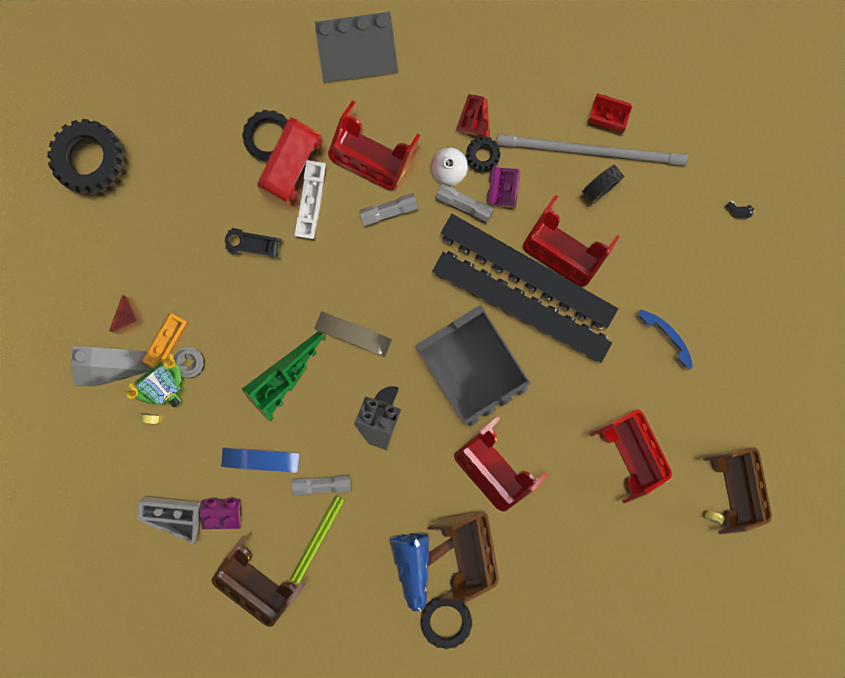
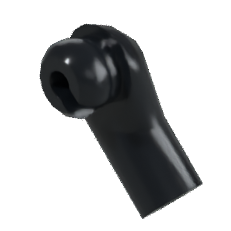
M733 200L725 205L738 219L750 218L755 211L753 206L739 207Z

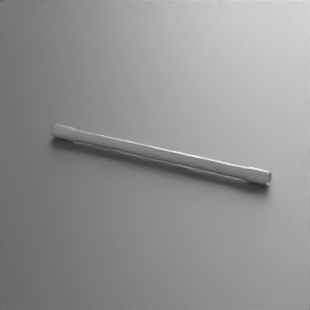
M498 134L497 145L564 151L664 162L686 166L688 158L687 154L661 153L523 138L505 134Z

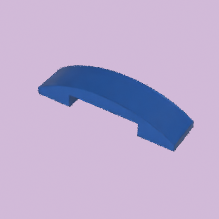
M639 310L636 315L648 328L655 324L679 350L674 357L686 370H690L693 367L691 356L679 334L660 317L650 312Z
M234 448L222 449L221 467L298 472L299 453Z

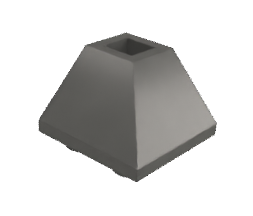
M365 396L354 425L368 444L387 450L401 409Z

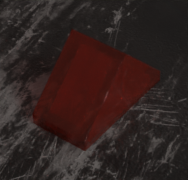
M122 295L109 329L113 333H119L140 323L134 306L127 296Z

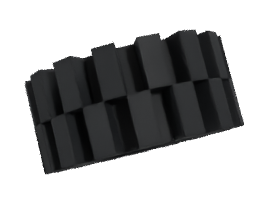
M476 137L475 140L470 142L466 151V159L469 166L473 170H478V172L492 170L493 166H497L501 155L499 145L491 137ZM485 147L490 151L491 156L487 161L477 159L476 151L479 148Z

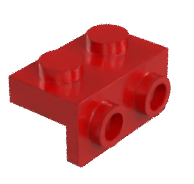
M597 93L588 122L624 133L633 104Z

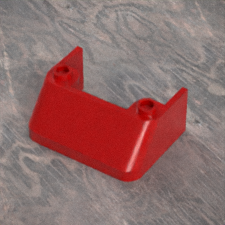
M352 100L340 117L328 156L333 162L386 189H394L402 177L421 135L417 133L410 146L405 143H399L392 150L360 134L362 124L358 119L351 116L356 103Z
M290 117L258 180L257 187L260 192L289 207L290 201H293L297 193L294 190L295 183L311 151L313 152L314 149L318 150L322 143L321 134L301 121Z
M554 195L524 241L523 247L527 253L578 286H586L612 251L619 236L616 235L609 246L601 242H593L588 248L557 228L560 223V217L551 210V207L558 198L557 195Z
M634 410L589 433L591 437L601 433L602 438L608 443L615 441L631 474L626 483L627 490L631 495L622 500L623 504L649 494L672 478L671 468L641 410Z
M497 416L455 452L454 458L498 510L504 512L533 492L549 474L546 472L536 480L529 472L522 471L517 474L493 447L497 442V436L491 427L500 420Z

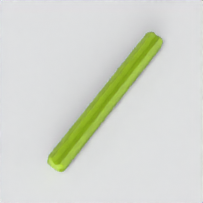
M334 497L291 575V581L297 584L301 581L344 502L342 498Z

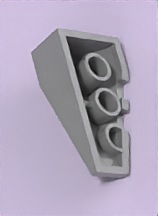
M73 346L71 368L74 385L98 386L146 373L151 369V367L141 362L146 351Z

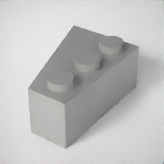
M144 496L139 501L138 521L156 529L164 530L171 533L172 536L180 537L195 545L199 534L201 502Z

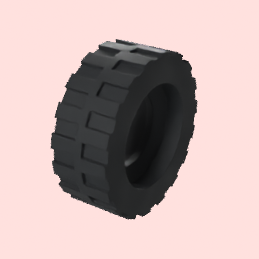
M612 165L591 181L582 192L591 203H594L613 189L625 176L616 165Z

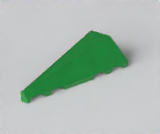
M320 331L316 332L241 389L248 400L268 421L273 419L272 414L278 406L281 407L283 404L282 399L287 391L292 390L307 366L305 364L310 356L315 355V349L320 341L325 340L326 337Z

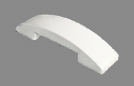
M306 161L304 185L295 236L314 239L326 163Z

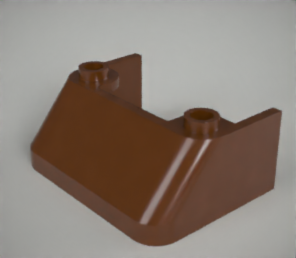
M756 447L704 457V461L713 460V465L718 472H724L732 509L725 515L724 521L727 528L718 530V534L745 532L769 524L772 520V512L759 450Z
M475 512L447 517L428 526V530H441L445 537H453L459 573L455 574L450 582L452 592L442 597L441 602L467 603L497 586L499 576L489 519L486 513Z
M242 536L225 557L211 581L219 591L265 626L272 627L304 586L305 582L302 581L296 589L290 583H281L278 587L248 564L250 555L246 549L241 548L246 539L245 536Z

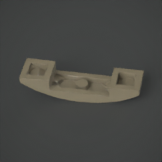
M322 311L314 328L383 357L386 356L392 341L388 337Z

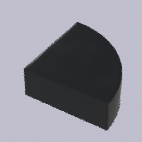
M390 386L383 388L374 399L393 405L399 387Z

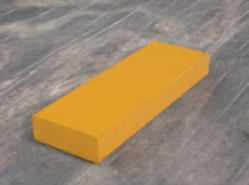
M169 312L141 362L152 368L161 361V358L165 360L187 321Z

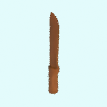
M453 537L429 552V563H427V566H430L454 548Z

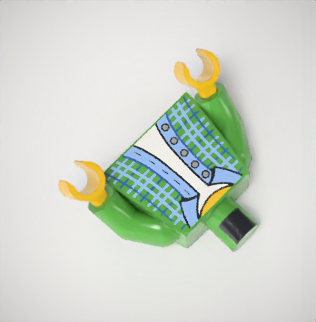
M169 354L170 359L168 360L161 358L159 363L137 379L135 387L133 384H129L131 390L123 391L129 399L135 398L149 404L156 403L161 405L167 401L172 407L177 406L181 399L175 393L180 390L179 384L182 380L180 367L174 361L172 354Z

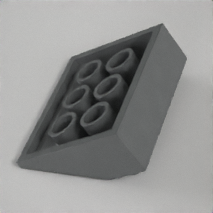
M390 12L315 22L323 83L398 73Z

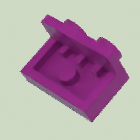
M493 166L489 175L490 189L487 192L489 204L495 207L516 208L521 170Z
M203 499L200 506L201 529H240V499Z

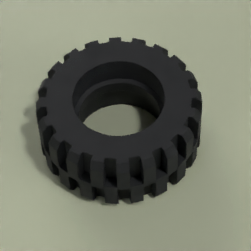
M82 119V122L77 120L71 121L72 125L68 126L65 124L62 126L63 131L60 133L56 132L53 135L56 137L55 141H50L49 147H51V151L47 152V157L50 159L48 163L49 168L53 171L52 174L59 183L73 192L81 195H96L98 191L103 193L107 191L106 187H113L116 184L114 180L116 178L120 179L122 175L120 170L121 168L124 169L125 166L123 158H125V152L122 150L123 146L108 127L95 120L92 122L88 119ZM84 141H95L103 149V160L100 166L94 172L85 175L75 172L70 164L72 151L78 144Z

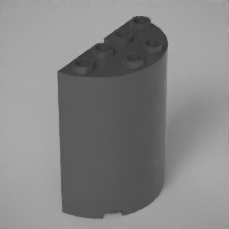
M481 304L415 345L465 425L472 426L479 421L478 417L483 414L485 417L496 410L494 406L498 404L503 406L512 400L510 396L518 393V395H521L529 390L527 386L531 384Z

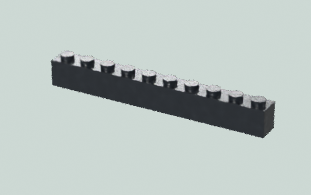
M452 213L440 233V236L443 237L442 240L447 244L452 245L454 243L458 245V249L467 255L469 252L476 256L475 259L477 261L493 265L491 268L496 272L502 273L503 271L509 275L508 278L516 283L521 281L526 284V289L542 293L541 297L549 302L552 300L559 303L558 307L567 312L570 309L575 312L574 316L583 321L585 319L591 321V325L600 331L602 328L606 330L619 309Z
M450 251L447 253L442 252L432 270V274L599 364L602 363L612 345V342L609 341L610 337L603 333L598 335L592 332L593 328L584 323L582 326L575 323L576 319L567 314L565 317L558 314L559 310L550 305L548 308L541 304L542 301L534 296L531 298L525 296L523 290L517 287L514 289L508 287V282L500 278L498 280L490 277L491 273L484 269H481V271L475 269V265L467 260H464V262L458 260L456 254Z

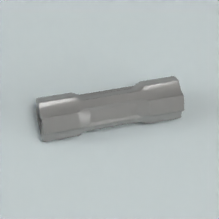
M443 183L435 199L447 205H452L487 223L494 209L485 203L478 202L457 192Z
M414 193L390 202L361 209L359 212L363 225L367 226L398 214L417 210L418 205Z
M350 475L314 479H292L293 496L328 492H351Z

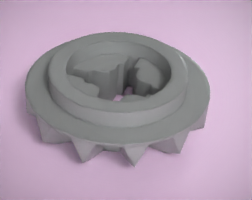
M185 347L174 355V361L180 367L182 377H195L204 366L203 356L195 348ZM185 355H187V357L190 360L196 359V361L191 363V369L187 365H182L184 362H186Z

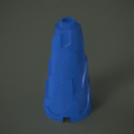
M410 533V536H405V534L394 536L390 539V546L394 564L397 566L399 581L402 583L404 598L411 611H420L426 605L429 536L425 533Z

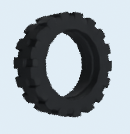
M262 110L263 112L254 113V116H250L247 120L248 122L243 127L242 138L247 151L254 158L262 162L268 161L273 151H262L256 147L252 138L254 129L261 122L274 121L284 130L288 119L283 114L277 113L274 110Z
M437 597L430 601L423 609L421 615L422 633L427 641L437 648H456L464 643L470 635L472 629L470 611L464 603L441 602L442 597ZM442 606H450L460 613L462 627L456 636L441 638L432 631L430 619L436 609Z

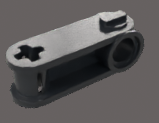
M236 228L228 230L225 236V249L227 253L239 254L240 252L269 258H280L278 254L279 247L283 241L280 238L242 232V229ZM239 237V244L232 246L230 244L231 238Z

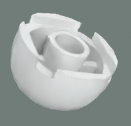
M452 147L443 148L432 157L430 164L431 174L438 183L454 186L462 182L466 177L468 161L465 155L458 149Z

